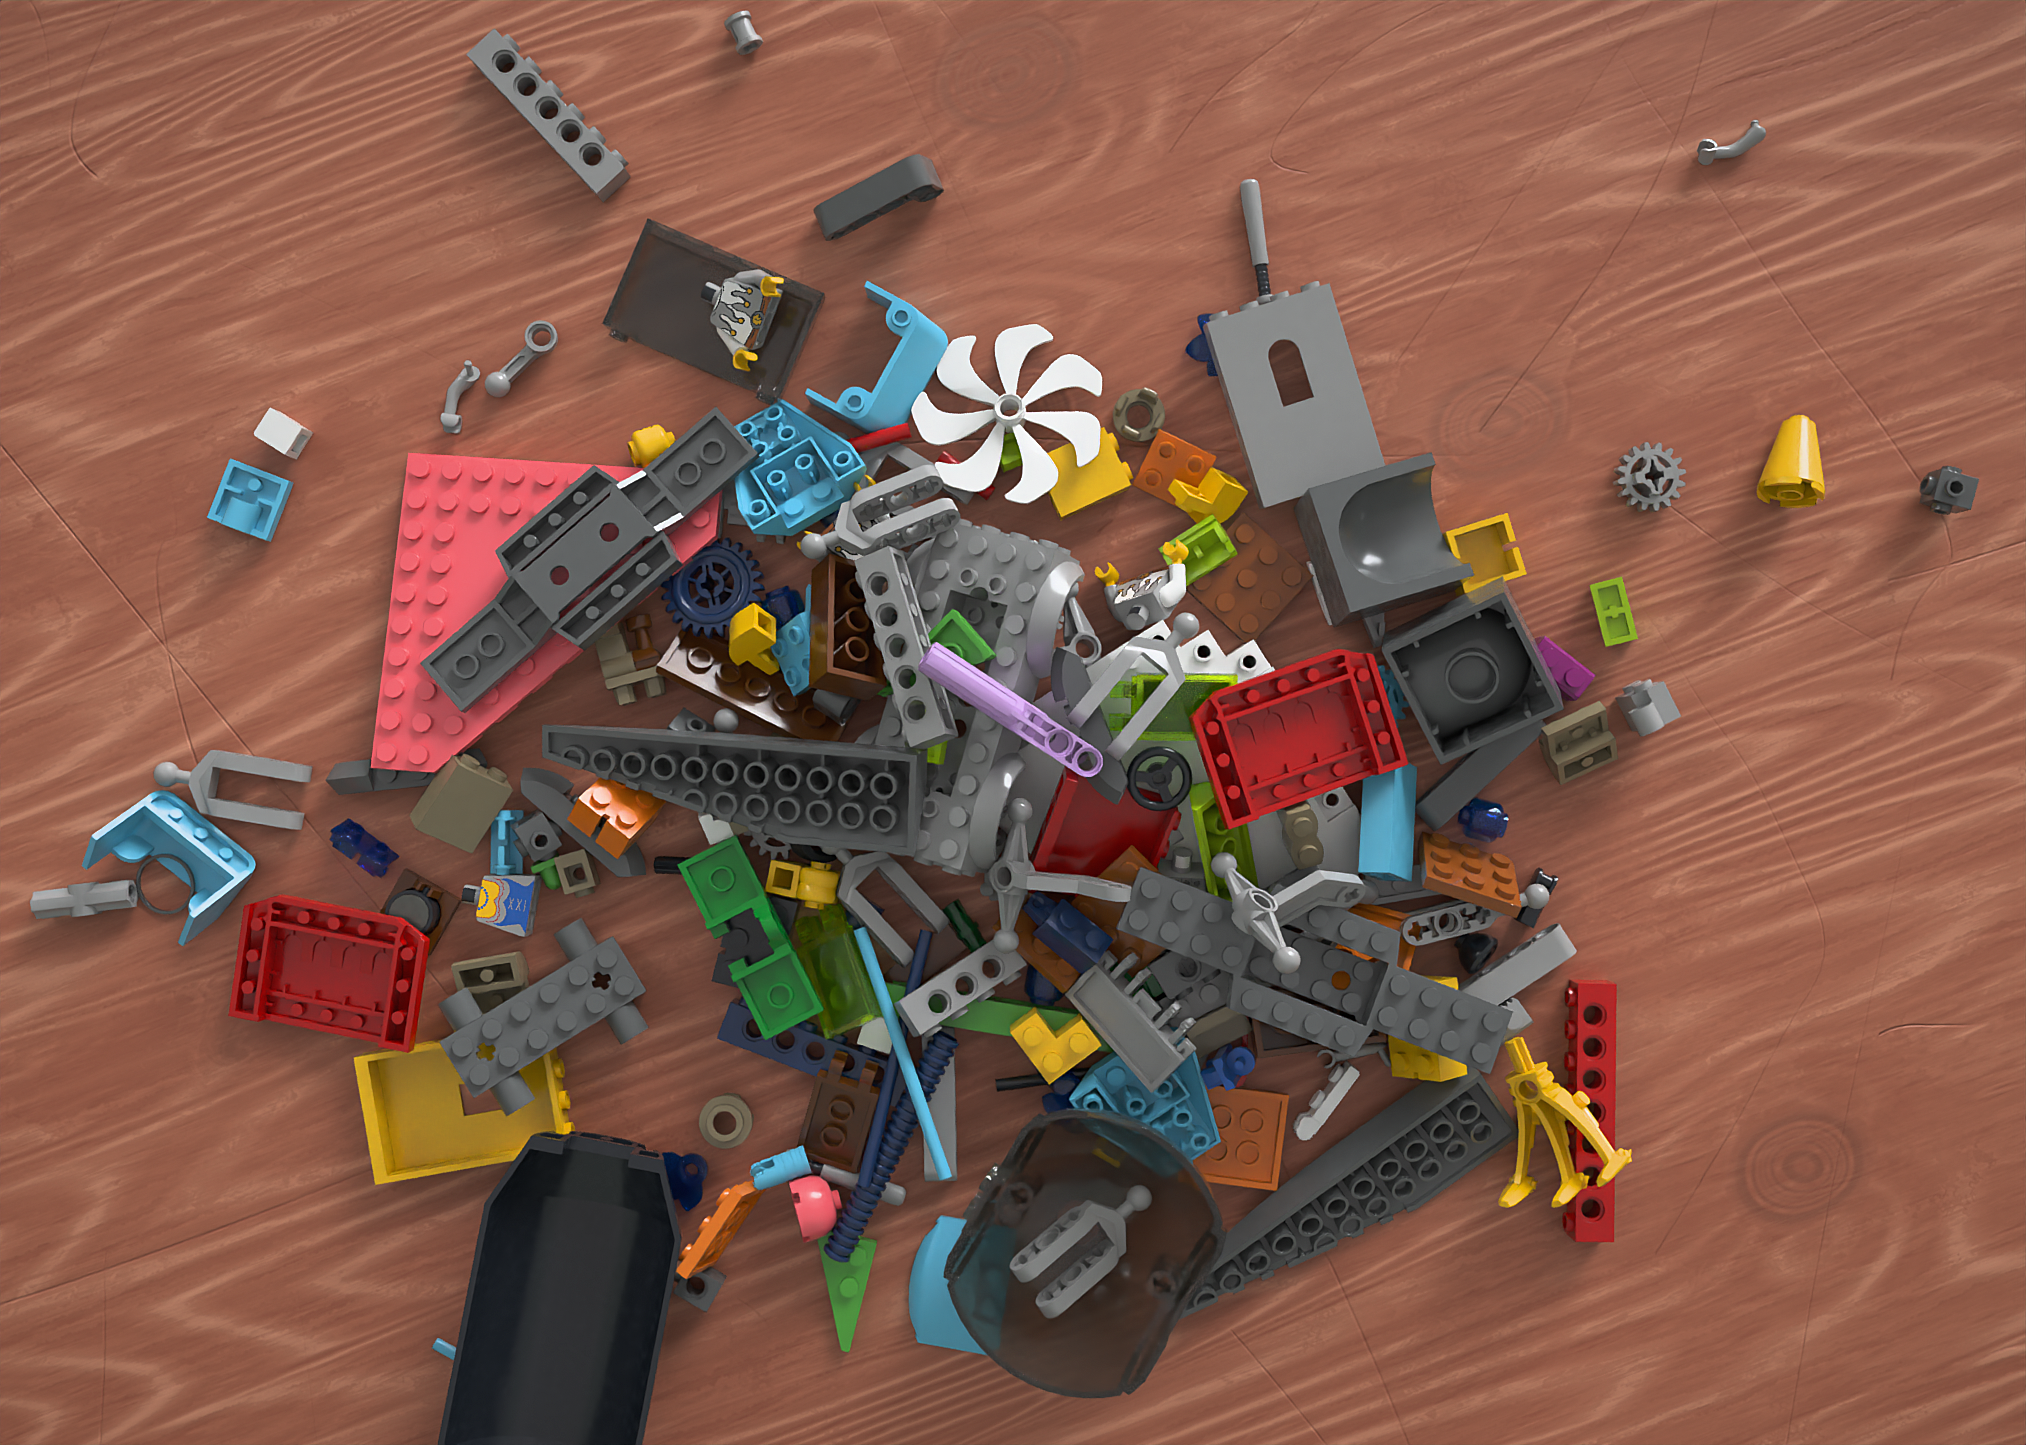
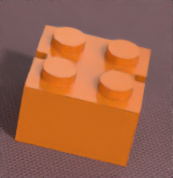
M599 778L578 798L567 820L588 837H591L601 819L605 817L607 821L595 842L616 859H619L655 822L666 801L652 796V793L628 788L625 786L626 784L615 780Z

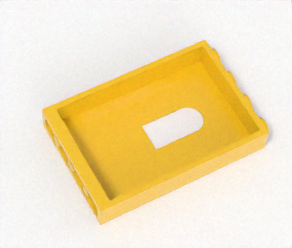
M443 1039L416 1043L414 1050L409 1053L382 1049L365 1052L354 1057L375 1185L514 1161L533 1134L555 1131V1133L565 1135L569 1134L570 1131H575L574 1123L569 1122L567 1109H570V1096L568 1091L563 1089L562 1078L565 1077V1067L563 1060L558 1059L556 1048L519 1070L535 1099L507 1117L502 1109L465 1116L460 1084L465 1083L439 1043ZM482 1043L479 1046L481 1051L478 1052V1056L481 1059L486 1057L491 1061L494 1058L492 1053L496 1051L493 1044L487 1046L485 1043Z

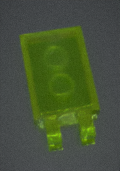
M1136 672V676H1131V681H1118L1109 692L1110 698H1131V714L1109 713V730L1121 731L1166 676L1163 673ZM1184 673L1186 680L1137 740L1196 741L1189 717L1214 691L1236 684L1238 682V675L1236 673Z
M842 904L835 906L827 905L824 907V910L818 909L825 932H823L818 916L810 918L805 916L795 921L799 940L803 944V946L796 948L799 959L825 1010L817 1014L826 1040L834 1039L883 1017L853 927L847 921Z

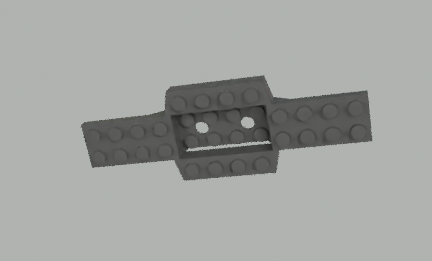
M715 407L642 471L621 482L593 465L495 550L509 579L495 599L420 664L459 710L466 713L557 633L585 651L683 566L669 535L760 457L759 454L720 410ZM608 524H614L619 529L618 537L611 542L604 541L601 537L603 527ZM646 538H653L560 619V613L580 595L592 587L595 582L616 566L618 562ZM558 567H564L569 572L567 582L562 585L554 584L551 579L552 572Z
M1139 866L1132 885L1130 901L1125 903L1116 929L1230 973L1226 1001L1227 1008L1352 1057H1355L1372 1030L1375 1029L1485 1073H1491L1513 1011L1397 967L1401 932L1338 907L1318 905L1287 924L1376 958L1378 961L1372 963L1280 927L1286 947L1294 948L1299 953L1301 960L1299 968L1294 973L1284 974L1279 972L1271 962V951L1255 937L1243 932L1234 924L1231 918L1234 912L1232 902ZM1272 883L1267 893L1274 896L1286 889V887ZM1337 971H1345L1350 978L1349 985L1343 990H1337L1332 985V976ZM1246 974L1344 1011L1353 1015L1356 1021L1242 978V976Z

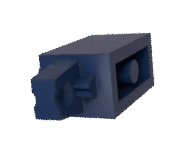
M1036 891L1029 897L1022 908L1038 925L1032 934L1082 975L1098 963L1114 940L1063 898L1057 903Z

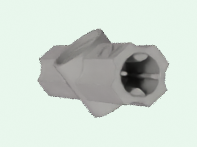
M120 880L102 884L90 882L67 885L68 888L33 892L30 906L31 912L34 913L36 919H47L65 915L78 917L101 914L102 911L137 907L139 895L134 880Z

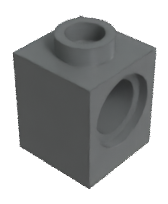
M709 1267L692 1276L700 1277L705 1283V1288L696 1289L691 1285L690 1278L685 1279L677 1273L674 1281L678 1285L673 1293L705 1312L709 1309L727 1277L713 1267Z

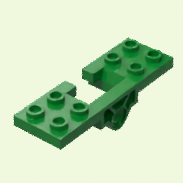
M734 835L678 864L706 921L704 924L707 930L710 929L714 939L731 931L726 922L727 920L750 908L753 909L755 918L760 921L768 937V944L773 949L774 954L751 966H748L745 958H741L728 965L732 973L731 978L733 982L737 983L765 1040L825 1010L738 835Z

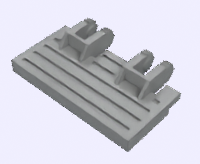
M1108 950L1103 954L1098 963L1086 971L1065 995L1152 1093L1197 1049L1188 1038L1184 1039L1179 1046L1176 1045L1197 1022L1190 1017L1184 1020L1175 1032L1172 1031L1167 1024L1183 1008L1179 1002L1171 1005L1155 1021L1153 1018L1162 1009L1144 989H1141L1134 997L1132 996L1153 973L1148 968H1145L1138 972L1135 978L1129 982L1124 975L1136 964L1139 958L1135 953H1131L1111 972L1110 968L1118 960Z

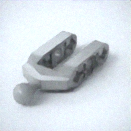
M834 432L844 440L850 439L846 433ZM898 442L858 453V455L866 465L867 470L859 482L861 490L867 488L868 479L865 478V475L874 480L888 457L909 471L923 465L935 466V464ZM945 484L941 488V491L965 505H968L975 493L953 488ZM908 505L889 514L895 517L915 508ZM936 535L929 537V539L935 538Z
M923 465L856 492L851 500L841 504L835 524V531L822 536L815 533L806 535L801 541V551L807 558L818 559L824 555L826 548L838 543L862 556L887 546L899 550L953 528L960 520V513L952 499L941 498L880 522L862 532L858 523L876 519L931 497L941 490L943 480L936 467L933 465ZM903 491L901 494L892 497L895 493Z
M1184 612L1176 616L1173 621L1174 630L1165 641L1133 636L1066 719L1079 729L1140 655L1166 677L1105 750L1114 759L1119 761L1186 680L1176 648L1183 639L1192 638L1197 634L1199 622L1195 615Z
M210 750L191 772L179 770L177 765L171 762H163L155 767L153 775L159 785L164 787H170L176 783L189 785L199 813L280 828L302 829L305 813L215 798L221 768L292 781L310 782L313 766L234 752Z
M820 846L824 853L834 854L843 863L836 889L838 899L863 927H866L867 932L901 967L905 968L913 960L914 951L855 889L874 869L877 870L882 878L932 931L939 934L950 923L940 908L886 852L874 851L853 856L846 848Z
M1532 884L1527 887L1524 893L1519 894L1522 907L1528 905L1533 909H1541L1549 902V892L1541 884ZM1453 899L1403 912L1412 916L1403 920L1400 932L1402 938L1407 943L1420 946L1486 929L1498 917L1505 914L1460 899ZM1463 910L1465 915L1472 914L1473 918L1469 919L1468 916H1461L1459 911ZM1443 914H1446V924L1440 928L1439 919ZM1413 922H1416L1419 926H1425L1427 929L1423 931L1422 927L1419 939H1416L1413 935H1408V930L1412 929Z
M1142 1185L1131 1187L1127 1192L1126 1201L1116 1210L1103 1204L1086 1200L1081 1206H1076L1067 1211L1012 1259L1009 1267L1020 1282H1028L1037 1277L1085 1236L1095 1224L1106 1239L1092 1247L1038 1294L1035 1303L1046 1318H1054L1060 1315L1117 1265L1119 1257L1126 1252V1225L1124 1219L1135 1210L1143 1211L1150 1206L1152 1196L1149 1189Z

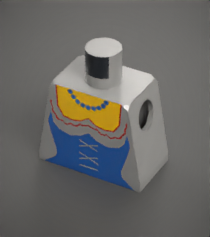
M540 874L485 875L482 879L481 887L467 884L464 886L462 903L478 906L477 921L518 936L526 937L533 934L542 877Z

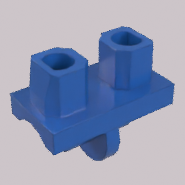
M1230 1043L1221 1047L1214 1058L1207 1060L1206 1068L1200 1072L1207 1089L1210 1090L1222 1084L1226 1091L1235 1088L1241 1076L1252 1072L1256 1062L1255 1055L1247 1047L1240 1046L1232 1049Z

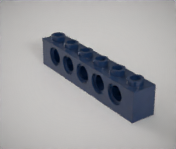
M741 996L740 1000L735 998L730 1002L717 1039L816 1077L820 1069L829 1070L836 1050L848 1053L854 1058L855 1065L849 1069L844 1068L842 1076L856 1081L860 1080L866 1060L879 1063L884 1072L888 1061L887 1056L877 1053L878 1050L850 1043L847 1041L848 1037L836 1031H830L829 1034L817 1030L818 1025L808 1020H804L786 1029L794 1035L795 1042L793 1045H783L779 1040V1034L765 1040L762 1034H754L750 1030L749 1021L754 1019L743 996ZM811 1042L821 1043L824 1046L825 1054L821 1057L812 1056L809 1053L808 1045ZM899 1067L890 1103L894 1107L900 1101V1096L906 1086L901 1067ZM883 1078L874 1080L872 1086L881 1088Z

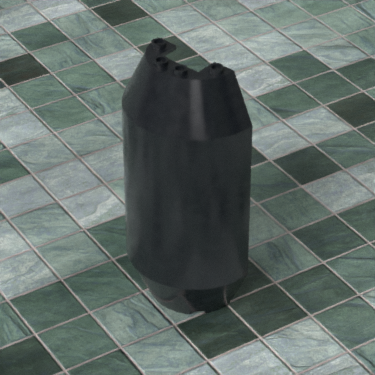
M546 1131L533 1134L484 1203L438 1445H643L682 1242V1231L664 1157L657 1150H646L645 1145L627 1139L588 1132L570 1131L569 1134L564 1135L555 1133V1131Z

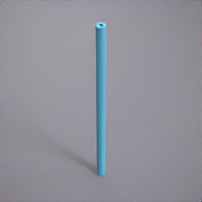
M866 927L854 930V934L939 1180H944L951 1177L952 1174Z

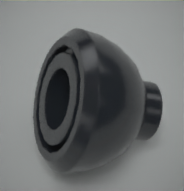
M1485 933L1461 935L1454 946L1459 949V960L1464 970L1469 974L1477 973L1496 951L1498 939Z

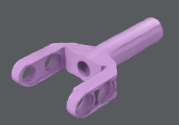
M935 642L928 648L919 662L918 671L1028 743H1032L1077 774L1084 777H1092L1101 770L1103 758L1096 748L1047 717L1046 713L938 642ZM1053 734H1055L1054 737H1053V739H1052L1051 741H1049V740H1050V737H1051ZM1085 751L1092 752L1096 758L1095 765L1089 770H1082L1078 767L1088 756V754L1084 756L1081 754Z

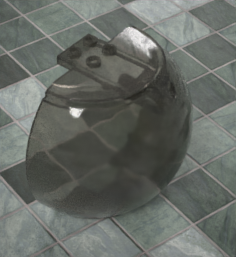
M1062 1109L1048 1112L1045 1116L1039 1113L1021 1129L1002 1164L998 1165L995 1163L980 1184L978 1189L983 1191V1193L978 1191L962 1216L967 1222L947 1257L943 1277L949 1280L947 1288L952 1303L970 1336L993 1361L1013 1376L1042 1390L1069 1397L1107 1398L1120 1396L1122 1392L1130 1395L1146 1381L1164 1351L1170 1333L1197 1288L1201 1289L1222 1254L1227 1229L1222 1226L1223 1219L1217 1200L1200 1169L1185 1151L1156 1128L1133 1117L1104 1109ZM1142 1185L1149 1189L1152 1196L1150 1206L1143 1211L1135 1210L1124 1219L1126 1225V1252L1119 1257L1117 1265L1060 1315L1054 1318H1046L1035 1303L1038 1294L1092 1247L1106 1239L1095 1224L1085 1236L1037 1277L1028 1282L1022 1283L1014 1275L1009 1267L1012 1259L1067 1211L1076 1206H1081L1086 1200H1091L1116 1210L1126 1201L1127 1192L1131 1187Z

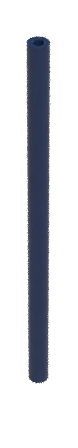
M920 929L904 997L920 987L933 932ZM899 1015L898 1021L906 1041L909 1029ZM893 1044L891 1045L857 1185L862 1187H870L900 1067Z

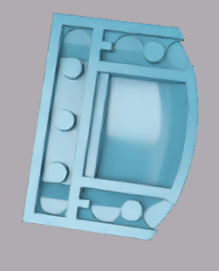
M941 1215L936 1220L938 1224L923 1238L911 1271L908 1300L910 1319L916 1332L915 1337L918 1343L993 1356L1016 1229Z

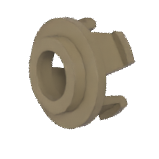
M1143 387L1142 389L1128 391L1117 400L1113 410V422L1119 434L1127 440L1133 442L1148 441L1154 438L1158 430L1163 427L1165 409L1155 391ZM1138 405L1144 406L1150 413L1149 423L1143 428L1132 427L1127 421V413L1130 408Z
M724 1093V1095L714 1097L703 1107L699 1117V1128L705 1140L711 1145L722 1149L733 1148L740 1145L748 1137L753 1126L754 1114H751L747 1104L740 1099V1095ZM722 1111L730 1112L736 1119V1128L728 1135L718 1133L713 1126L714 1117Z

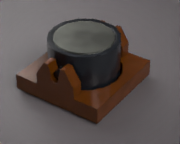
M404 869L379 913L402 917L430 939L428 956H430L462 899L415 872Z

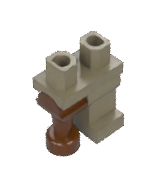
M650 614L638 615L625 620L628 632H635L636 650L630 651L624 626L621 622L615 624L594 642L607 690L613 691L619 706L638 702L634 686L643 683L648 698L666 695L665 677L656 673L657 664L663 656L658 650L654 649L647 630L652 627Z

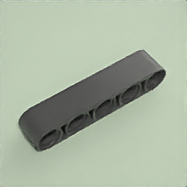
M1541 719L1468 752L1416 801L1415 812L1433 831L1438 830L1542 734L1541 728L1547 724Z

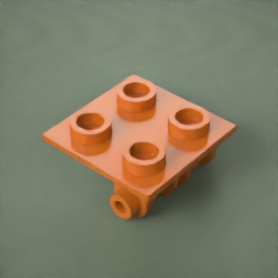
M1159 429L1132 485L1178 507L1175 504L1176 498L1167 490L1172 481L1176 479L1198 488L1210 467L1213 466L1217 456Z

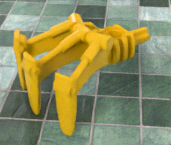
M1515 1037L1512 1040L1506 1041L1504 1044L1515 1070L1510 1072L1505 1077L1506 1083L1510 1084L1508 1088L1510 1095L1515 1096L1512 1102L1517 1107L1519 1133L1516 1171L1509 1178V1183L1499 1197V1206L1513 1207L1526 1198L1529 1193H1532L1533 1189H1536L1538 1181L1534 1177L1527 1176L1530 1151L1534 1147L1536 1126H1541L1542 1124L1552 1144L1561 1174V1187L1551 1202L1553 1208L1567 1204L1582 1189H1586L1589 1175L1584 1176L1582 1172L1575 1174L1568 1148L1570 1142L1564 1121L1570 1120L1588 1139L1605 1165L1597 1178L1598 1187L1606 1185L1632 1161L1631 1149L1627 1151L1619 1148L1615 1152L1598 1128V1122L1587 1108V1105L1590 1104L1588 1096L1582 1091H1577L1572 1096L1566 1089L1560 1087L1559 1083H1553L1554 1076L1551 1071L1547 1070V1062L1533 1063L1523 1037ZM1526 1080L1533 1082L1537 1086L1538 1091L1531 1089L1527 1085Z

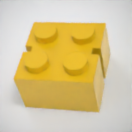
M1508 513L1442 534L1453 555L1463 564L1470 563L1474 573L1473 577L1455 590L1456 596L1467 594L1502 576L1505 581L1527 574L1519 548L1515 547L1504 552L1502 547L1516 541Z

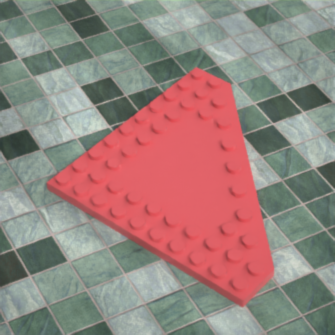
M408 453L370 768L438 773L450 759L451 755L457 756L461 752L464 753L483 737L482 734L496 722L502 721L518 707L522 700L531 693L534 694L552 679L553 674L566 663H571L584 652L583 649L557 633L466 713L459 710L420 664L495 599L509 579L495 550L593 465ZM595 465L619 482L644 469ZM723 489L669 535L683 564L672 576L693 560L692 557L704 547L710 546L718 539ZM614 524L604 526L601 531L602 539L607 542L615 540L619 534V529ZM646 538L618 562L616 566L611 568L592 587L587 589L560 613V619L653 538ZM564 567L556 568L551 575L552 582L556 585L566 583L569 578V572ZM656 588L652 593H650L645 599H647L651 594H653L658 588Z

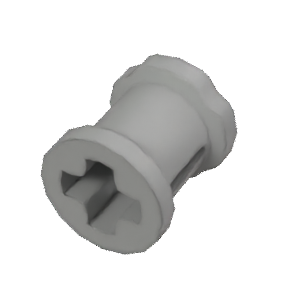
M749 11L737 12L728 17L724 22L726 30L731 31L737 43L736 50L740 55L749 54L763 44L762 38L756 34L750 22L752 17Z

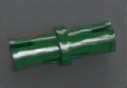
M959 899L954 900L941 910L957 932L955 936L958 940L963 941L971 953L987 943L978 929L979 924L977 921L973 922Z

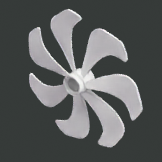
M1037 324L1009 328L1001 332L995 342L996 363L1006 394L999 396L977 376L970 364V354L976 342V337H960L952 340L948 345L947 350L937 365V376L940 382L949 390L968 399L990 405L994 409L964 414L946 413L937 410L928 399L927 394L921 392L916 398L911 412L921 437L929 444L938 446L959 441L996 421L997 424L984 444L968 460L961 464L935 463L943 484L968 492H981L992 484L999 468L1005 432H1014L1022 456L1023 474L1021 481L1005 495V498L1012 502L1029 504L1056 485L1058 469L1047 453L1022 428L1025 421L1049 428L1068 439L1075 447L1078 467L1087 465L1098 456L1101 429L1097 418L1087 412H1026L1025 407L1050 393L1071 387L1085 389L1099 397L1102 393L1101 373L1082 357L1067 354L1055 360L1031 387L1024 398L1021 399L1016 395V390L1024 359L1031 349L1053 341V336ZM1007 410L1017 411L1014 416L1008 417L1003 415Z

